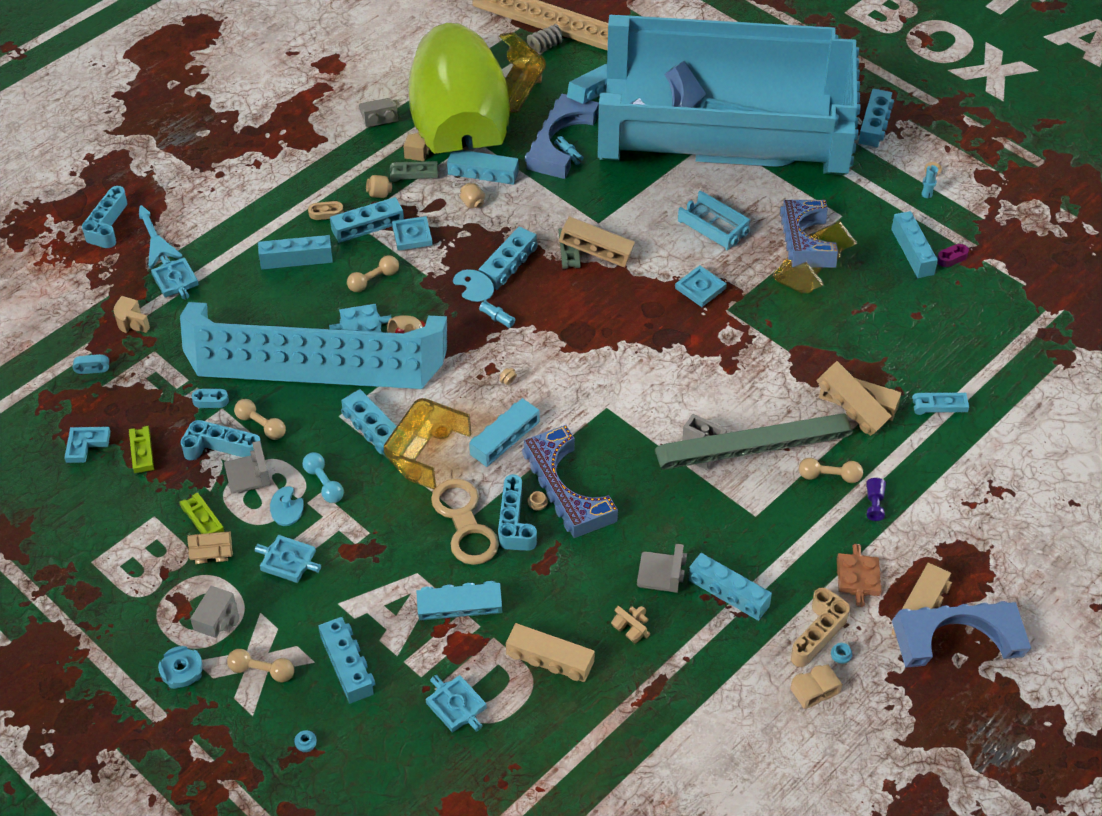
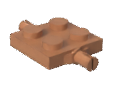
M854 544L852 546V555L838 553V591L855 595L856 606L859 607L860 605V607L865 606L864 596H880L879 557L861 555V545L858 544L857 546V544Z

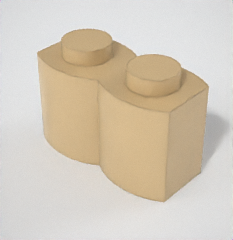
M828 664L814 667L811 673L796 675L792 680L790 689L802 707L807 709L821 701L838 695L843 684Z

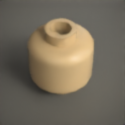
M372 175L370 179H367L366 192L371 197L386 198L388 193H391L392 183L389 182L387 176Z
M467 183L461 188L460 199L468 208H480L484 204L485 193L478 184Z

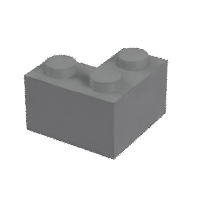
M692 414L683 426L682 441L727 433V429ZM713 461L695 465L707 470Z
M210 586L190 618L193 630L217 638L220 631L230 633L232 627L237 625L240 617L234 594Z

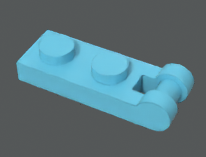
M915 393L912 396L913 403L915 404L914 411L917 415H922L925 412H968L969 410L967 393Z

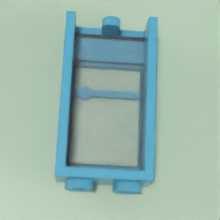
M701 190L698 192V201L695 205L690 200L687 203V210L682 207L678 210V222L685 223L725 247L727 251L750 232L749 218Z

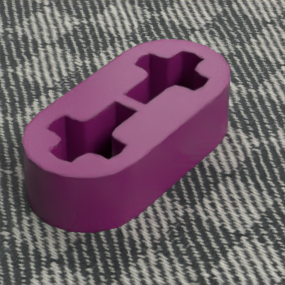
M955 244L943 249L938 253L937 263L942 267H950L967 259L969 248L964 244Z

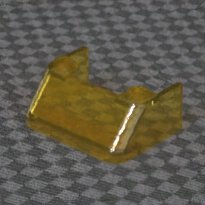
M514 32L500 34L499 37L510 46L507 52V59L513 64V67L505 80L510 113H516L521 109L544 71L546 62L540 54Z
M841 221L808 235L820 241L836 243L838 250L837 260L841 257L840 253L844 249L857 243ZM788 257L773 274L777 282L802 294H808L824 284L817 276L823 267H810L807 262L792 267L791 260H788Z
M426 398L417 399L385 442L384 454L407 480L434 490L436 488L434 467L415 460L431 437L445 439L450 436L452 431L470 437L472 435L470 415Z

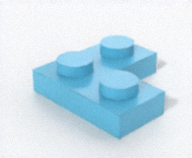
M70 427L65 453L66 463L86 462L88 447H108L110 428Z

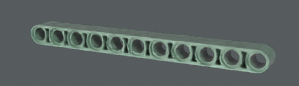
M841 413L666 443L656 447L655 453L661 469L665 470L842 439L850 436L853 430L847 415Z

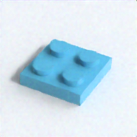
M427 216L392 221L398 251L433 245Z
M699 265L675 283V289L703 307L724 291L727 283Z

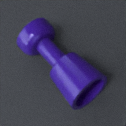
M871 478L866 481L868 499L872 501V506L867 509V518L872 521H880L885 517V511L880 506V501L884 499L886 482L881 478Z

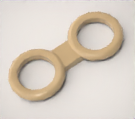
M450 479L440 483L433 491L431 497L432 506L437 513L444 517L452 518L457 531L450 543L452 553L458 560L471 565L483 564L491 560L497 553L499 541L492 529L485 525L477 524L472 511L477 507L479 500L478 491L473 484L466 480ZM450 488H461L467 491L471 498L466 506L460 509H449L442 505L440 496ZM470 533H480L485 535L491 544L486 552L473 556L464 553L460 549L459 543L464 536Z

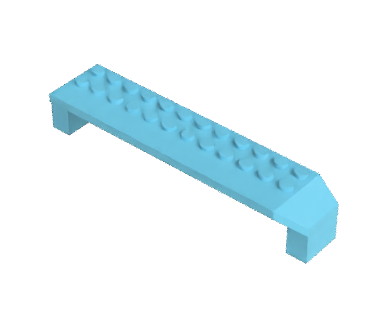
M188 302L180 315L183 352L197 376L422 389L443 365L447 351V316L428 315L425 327L401 334L214 323L208 319L207 303Z

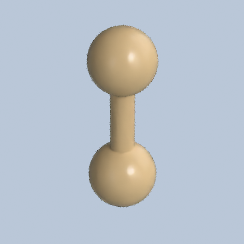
M384 256L379 262V267L366 274L360 272L350 274L347 278V286L353 292H361L366 288L368 280L382 273L387 276L394 275L399 269V262L393 256Z
M241 399L235 404V415L241 420H250L252 418L264 426V433L269 439L278 440L284 436L286 431L284 422L277 418L267 420L256 413V406L251 400Z
M805 458L799 464V473L808 480L817 478L821 473L841 475L846 482L856 483L863 476V468L855 461H848L842 467L820 466L816 459Z
M235 649L227 657V665L235 673L245 672L250 667L270 672L272 678L277 682H286L294 675V665L286 658H279L273 663H267L251 659L250 654L244 649Z

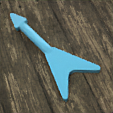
M141 205L139 217L143 219L151 237L149 268L152 269L162 255L182 259L180 252L157 235L150 220V212Z

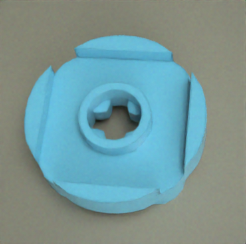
M178 646L164 654V658L159 662L158 669L162 680L170 688L176 689L191 685L195 681L200 680L203 663L196 650L193 651L185 646ZM182 663L183 666H186L182 670H177L178 664Z

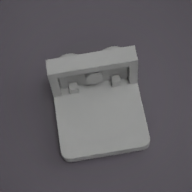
M390 98L359 104L366 127L398 121L396 102H392Z
M675 544L674 555L643 552L637 586L678 593L679 582L683 583L684 570H681V566L686 565L687 553H683L684 545Z

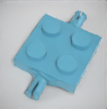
M162 255L160 260L163 264L152 269L151 273L163 296L166 298L180 293L182 299L185 300V296L188 299L189 294L186 290L199 285L185 258L169 261L167 255H164V257Z
M376 304L339 309L340 323L329 325L330 330L381 332V324L388 323L391 315L380 317Z
M278 535L274 543L269 547L257 544L255 547V552L265 555L260 565V569L263 572L298 583L307 569L317 573L321 569V564L311 562L316 552L314 546Z
M434 675L430 679V682L437 689L426 698V704L452 733L467 723L476 732L483 727L475 717L487 709V704L461 675L443 683L438 675Z

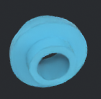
M838 643L832 647L831 657L835 662L844 664L851 660L852 650L846 643Z
M305 730L296 735L294 743L298 750L310 752L316 746L317 739L313 732Z

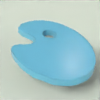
M462 270L453 279L455 285H465L467 287L465 292L462 293V297L467 300L480 302L489 299L493 295L494 285L488 276L479 271ZM470 277L471 281L466 282L465 278Z
M290 486L283 487L275 492L270 502L271 516L281 526H290L296 523L303 513V499L291 500L294 489Z

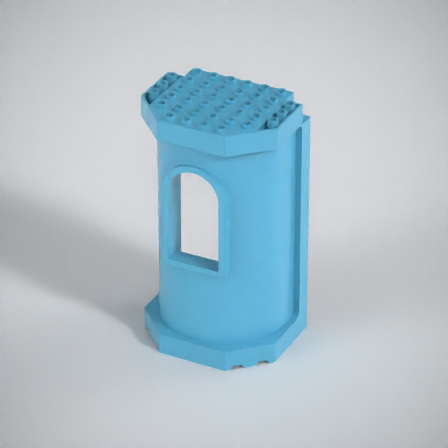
M609 15L606 93H600L598 159L620 161L621 150L695 154V162L759 166H784L794 161L823 162V174L846 175L849 173V168L853 166L854 156H852L856 151V143L854 142L858 139V129H855L858 126V118L856 117L860 114V104H857L860 101V92H857L860 88V81H857L860 74L858 69L859 47H856V40L838 39V35H835V28ZM685 61L706 93L703 98L769 112L700 108L701 103L695 107L693 106V108L672 107V92L664 74L674 66ZM640 98L645 105L630 103Z

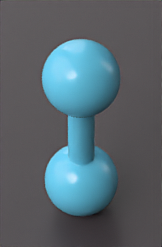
M316 452L307 454L303 459V468L309 474H316L322 482L321 494L323 499L329 503L339 502L344 495L342 485L337 481H330L323 471L325 461L322 455Z

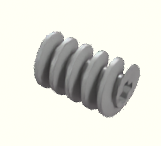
M554 24L532 35H528L527 43L531 50L540 53L541 50H546V47L551 48L552 45L561 44L562 33L559 26Z

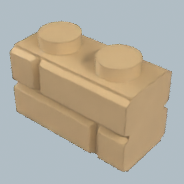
M231 531L188 535L187 537L189 559L195 560V564L207 563V559L215 558L216 562L228 561V557L233 556Z

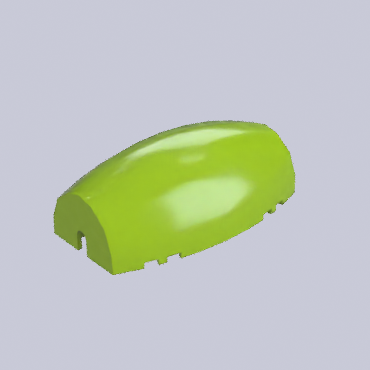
M444 23L435 26L423 36L418 44L409 73L410 111L420 137L424 138L425 144L434 154L463 150L462 137L464 135L472 137L473 148L502 145L507 133L506 128L509 125L510 104L506 80L499 63L486 42L475 31L459 23Z

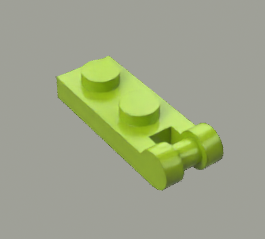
M149 426L142 427L143 429L135 430V428L129 429L134 473L154 470Z
M195 493L188 500L184 499L179 502L183 511L186 512L201 534L224 532V527L199 493Z

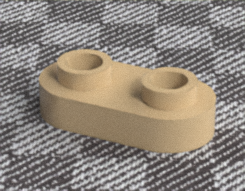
M338 201L313 203L308 207L309 217L314 220L330 219L331 216L344 212L343 205Z

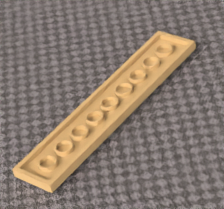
M473 0L474 7L537 28L544 29L557 24L562 36L608 51V23L539 0Z

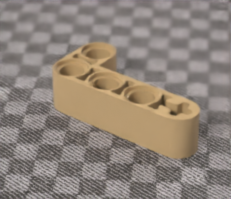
M818 588L814 592L812 610L819 617L793 644L791 662L797 667L808 665L847 622L850 610L849 604L829 589Z

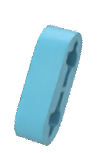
M105 355L78 356L73 360V370L78 374L102 373L109 369V358Z
M197 389L191 395L193 404L197 408H222L229 403L228 393L224 389Z

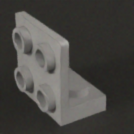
M260 441L252 442L254 450L250 451L251 456L224 462L232 494L270 485Z

